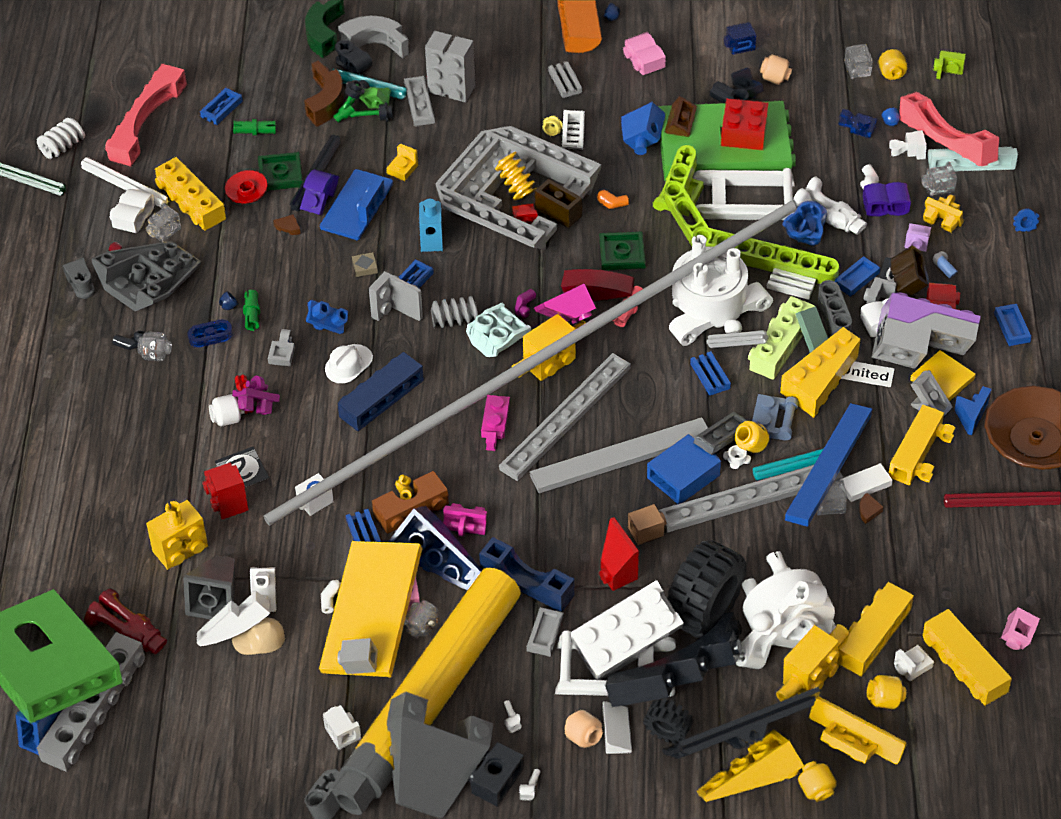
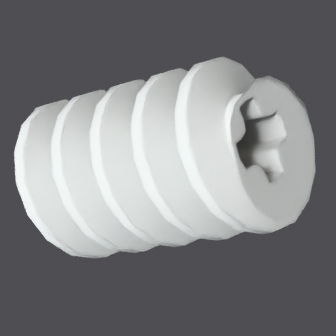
M66 118L63 122L58 123L56 127L51 128L50 131L38 137L37 144L41 152L48 159H51L52 154L58 157L60 155L59 151L65 152L66 147L71 148L72 142L78 143V138L84 139L85 134L78 122L74 119Z

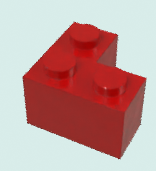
M230 462L204 471L206 480L202 482L206 495L210 494L212 509L214 512H219L222 520L249 511L244 481L236 465L232 466Z

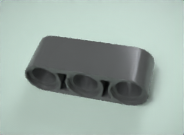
M831 280L823 281L819 286L818 305L830 337L842 327L851 332L852 318L839 285Z

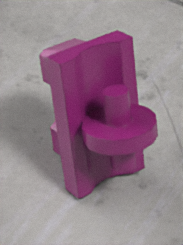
M254 376L251 381H247L246 387L249 388H244L242 391L233 390L232 396L238 398L240 410L253 411L255 401L257 402L256 413L262 415L271 414L273 403L279 402L280 398L278 394L264 392L267 391L268 385L265 384L261 376Z

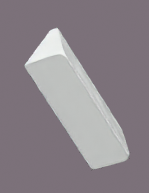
M603 702L606 754L631 753L628 707L618 706L612 708L610 702Z

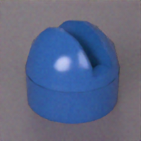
M889 108L882 113V118L885 124L894 126L899 122L900 115L896 108Z

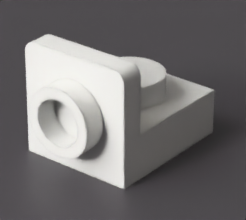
M919 645L905 653L901 649L896 651L895 668L898 673L904 675L909 681L933 667L934 661Z

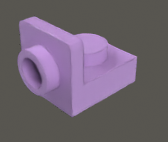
M909 224L905 248L913 245L920 251H926L931 227Z

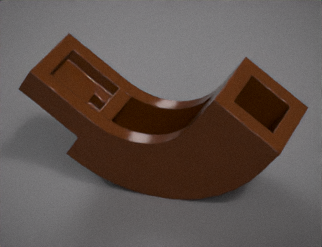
M319 60L312 63L313 79L320 85L322 90L318 94L304 100L306 116L316 127L331 120L339 112L338 109L342 107L344 100L340 73L337 69L330 71Z

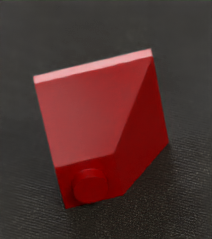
M615 517L609 521L601 557V570L599 571L603 583L608 584L612 591L638 580L639 557L638 549Z

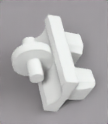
M251 567V594L256 590L270 602V612H276L275 567Z

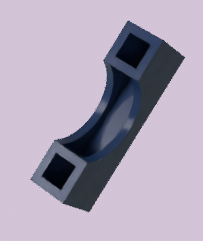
M494 537L491 538L479 553L480 568L482 570L485 568H496L505 572V574L515 580L521 592L559 612H562L574 597V578L556 569L547 573L532 569L517 556L513 547Z

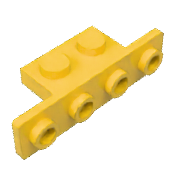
M819 696L812 706L809 718L827 727L823 731L820 740L826 742L830 747L839 749L850 755L854 760L866 763L875 753L894 764L900 762L906 747L905 741Z

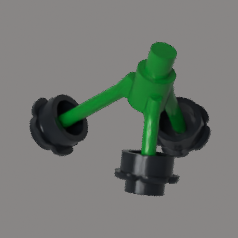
M353 80L346 83L345 93L349 97L344 105L338 109L339 112L333 117L339 123L348 117L379 115L380 121L386 120L388 122L389 118H393L392 105H388L385 102V104H379V110L355 111L352 108V104L365 93L364 89L370 88V85L365 80Z

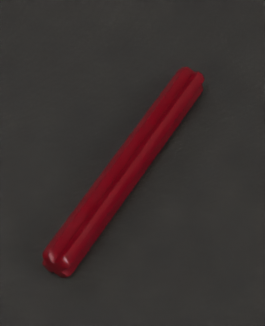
M1061 492L951 493L944 495L943 502L946 508L1060 505Z

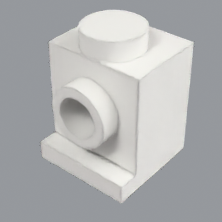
M341 705L332 707L323 714L325 729L338 749L361 739L358 722L354 721L350 712L345 713Z

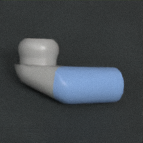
M940 251L933 256V262L951 279L958 271L947 261L948 255Z

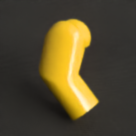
M404 474L399 476L395 486L400 493V498L408 500L411 499L413 490L409 486L411 478Z

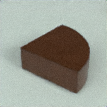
M294 214L273 220L274 227L278 231L290 233V235L301 234Z
M868 493L860 501L859 511L862 521L866 524L883 512V506Z

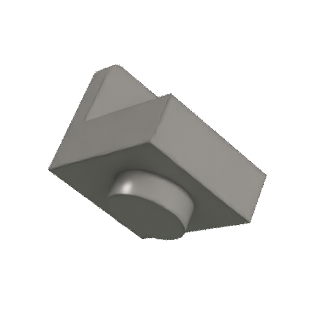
M875 277L871 288L867 287L863 300L867 301L866 304L879 301L880 297L888 299L892 293L896 292L897 284Z

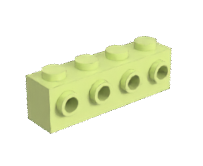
M793 296L786 303H782L778 316L776 318L773 317L767 330V335L769 336L767 343L758 344L756 348L753 347L748 355V360H750L749 370L774 380L803 337L795 314L815 307V305Z

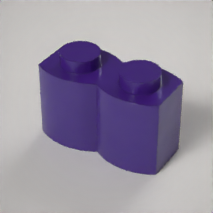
M893 182L886 185L871 183L864 186L862 197L866 215L883 216L890 214L898 216L909 213L911 201L907 184L902 182Z

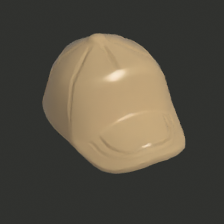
M265 617L245 632L232 637L234 648L244 655L276 651L285 641L282 625L279 621Z

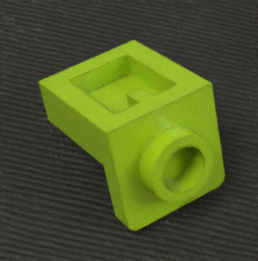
M941 51L940 58H935L933 71H937L936 79L941 78L942 72L962 75L965 54Z

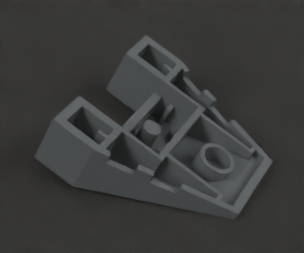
M404 692L391 699L387 718V731L391 734L392 746L389 747L390 756H393L395 768L392 774L396 804L441 819L489 749L493 723L470 716L456 723L454 735L424 724L428 699Z

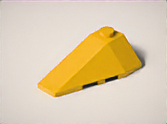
M772 730L764 736L762 741L754 742V744L750 745L747 748L749 753L745 757L735 758L730 762V770L717 773L697 790V793L706 802L784 779H790L797 775L799 769L804 767L790 741L777 731Z

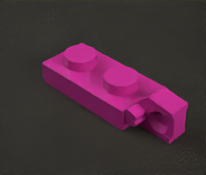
M487 395L481 429L482 438H486V450L495 451L497 439L505 437L510 397Z

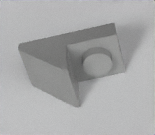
M930 370L923 371L911 384L918 396L911 405L917 410H920L922 405L944 412L945 416L952 408L951 403Z

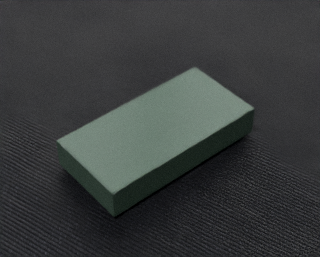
M816 306L795 314L810 353L828 339Z

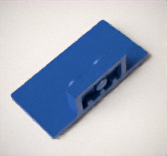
M355 169L321 222L320 229L359 240L391 189L393 180Z

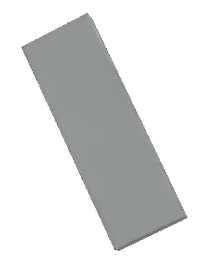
M419 76L404 79L414 126L435 123L425 77Z

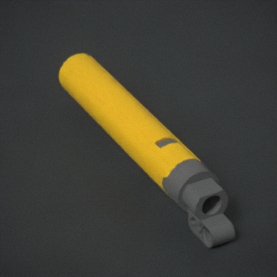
M485 568L482 570L391 699L404 692L428 699L424 724L430 726L518 601L521 593L515 580L496 568ZM391 699L358 743L340 771L335 769L325 771L306 795L305 804L314 819H332L340 807L355 815L363 814L373 799L379 798L393 779L392 771L395 770L393 756H390L389 748L392 746L391 734L387 731V718Z

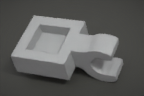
M282 329L279 341H272L268 355V364L291 366L295 351V345L291 343V330Z

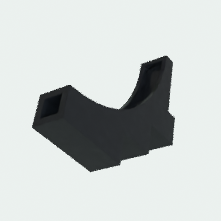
M734 612L724 613L721 620L708 633L689 646L652 663L610 674L605 688L612 708L668 698L673 687L676 685L703 681L707 670L736 664L740 654H742V645L738 639L742 633L740 621L736 620Z

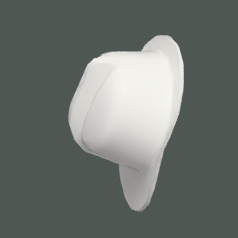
M358 344L337 347L331 353L330 359L326 364L325 372L327 377L335 383H347L354 380L372 363V352L367 347Z

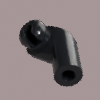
M137 331L132 338L116 334L112 343L115 346L132 350L146 343V333L144 331Z

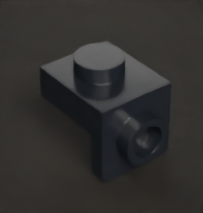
M746 67L731 73L733 89L746 90L749 94V99L756 97L758 93L764 91L763 84L752 79L750 68Z

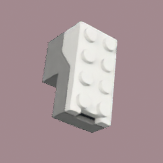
M656 580L572 631L571 640L595 680H603L610 676V674L638 659L641 652L681 629L683 621L678 613H675L665 597L663 589Z

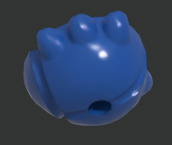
M1028 208L1022 209L1014 216L1015 221L1013 225L1016 226L1015 230L1026 232L1036 229V224L1039 223L1037 219L1039 214L1034 213L1033 210Z

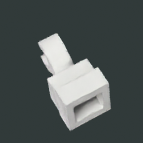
M923 130L906 133L905 142L899 140L890 141L889 148H892V156H898L907 151L908 157L916 156L917 160L926 159V142Z

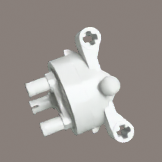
M697 235L692 238V250L677 260L673 271L713 248L705 247V236ZM731 248L708 264H704V266L702 263L695 264L693 273L672 285L673 304L679 307L685 314L675 318L670 323L669 330L683 346L690 345L704 330L713 326L717 328L724 326L726 333H738L742 331L741 323L736 320L740 317V314L746 311H765L771 306L773 298L760 283L756 282L748 285V270L740 258V251L736 248Z
M779 551L776 552V556L772 552L766 558L774 573L773 576L758 585L753 578L747 579L742 583L747 596L744 601L743 611L752 632L741 643L742 654H740L736 663L738 666L761 669L766 663L771 645L794 648L814 625L828 634L835 628L833 621L835 610L826 588L823 586L818 575L805 569L791 570V568L787 567Z

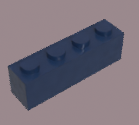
M405 352L394 357L381 370H377L368 380L360 383L355 390L340 399L338 402L339 417L356 431H360L424 381L423 366Z

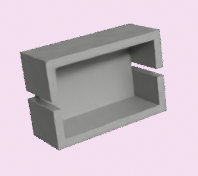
M434 31L425 46L428 93L444 97L447 94L451 99L466 102L475 88L473 40L456 36L447 52H444L452 39V35Z

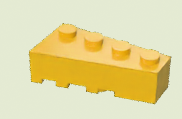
M842 327L782 375L780 393L786 398H797L799 401L798 406L815 418L821 405L825 404L831 391L835 390L841 377L847 373L857 359L860 338Z

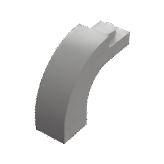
M363 16L338 26L340 41L348 40L358 48L369 43H381L390 47L402 58L409 54V41L402 34V26L389 18Z

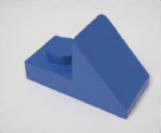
M983 386L979 394H974L972 401L960 396L956 398L955 412L969 435H973L989 404L990 388Z

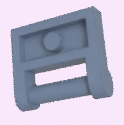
M758 394L752 421L764 425L768 429L769 438L790 440L792 437L791 426L794 411L798 408L799 401L795 397H787L785 399ZM779 409H784L785 414L782 427L775 428Z

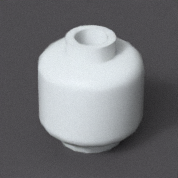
M232 394L214 398L212 404L209 405L211 420L213 423L216 422L218 426L238 423L241 419V414H244V411L239 409L237 398L233 397Z

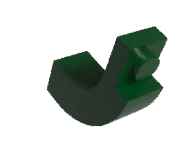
M329 0L324 5L317 1L306 14L305 27L308 45L322 58L336 50V33L327 26L345 14L343 0Z

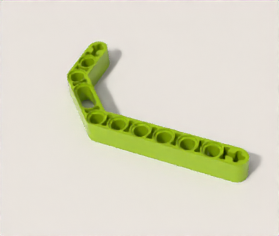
M684 145L678 149L664 186L665 202L691 246L694 236L703 235L706 238L705 247H714L734 234L709 228L687 192L697 166L695 149L690 145ZM688 210L697 224H687L679 211ZM749 238L734 247L740 251V258L746 266L773 272V269L776 268L814 278L816 283L819 284L826 280L835 282V279L839 276V264L830 257ZM805 265H810V266H812V267L806 268V267H803V266H805Z

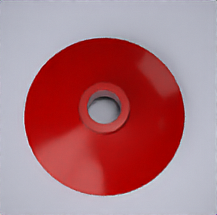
M241 171L228 179L225 185V192L227 197L236 203H251L260 199L266 193L268 184L264 175L257 171Z

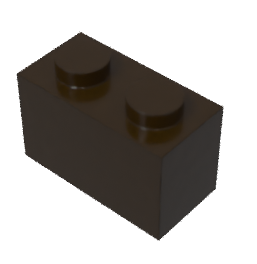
M547 179L535 190V209L569 228L582 216V197Z

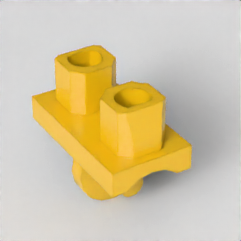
M950 194L947 199L940 197L938 201L928 197L925 201L926 209L923 219L927 223L934 224L937 217L944 219L941 227L948 232H952L957 225L962 226L964 222L962 219L963 212L959 210L960 205L954 203V195Z

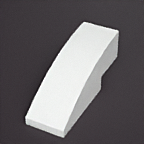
M256 590L239 606L231 600L197 632V644L199 646L214 644L245 632L270 614V602Z

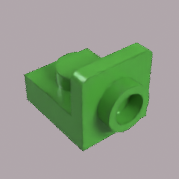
M370 87L364 89L365 93L360 97L369 109L379 108V104L389 103L391 90L389 88Z

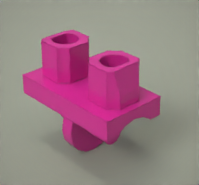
M452 504L451 506L444 507L443 523L449 530L458 531V535L462 537L465 536V532L485 535L487 511H485V508L475 507L473 509H466L461 504Z

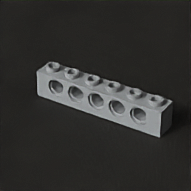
M117 632L114 634L105 648L119 663L123 683L63 709L37 746L42 762L67 772L71 765L78 761L81 750L85 744L90 743L97 726L104 722L106 713L111 706L117 703L119 694L124 686L129 685L133 673L137 667H141L145 654L142 642Z

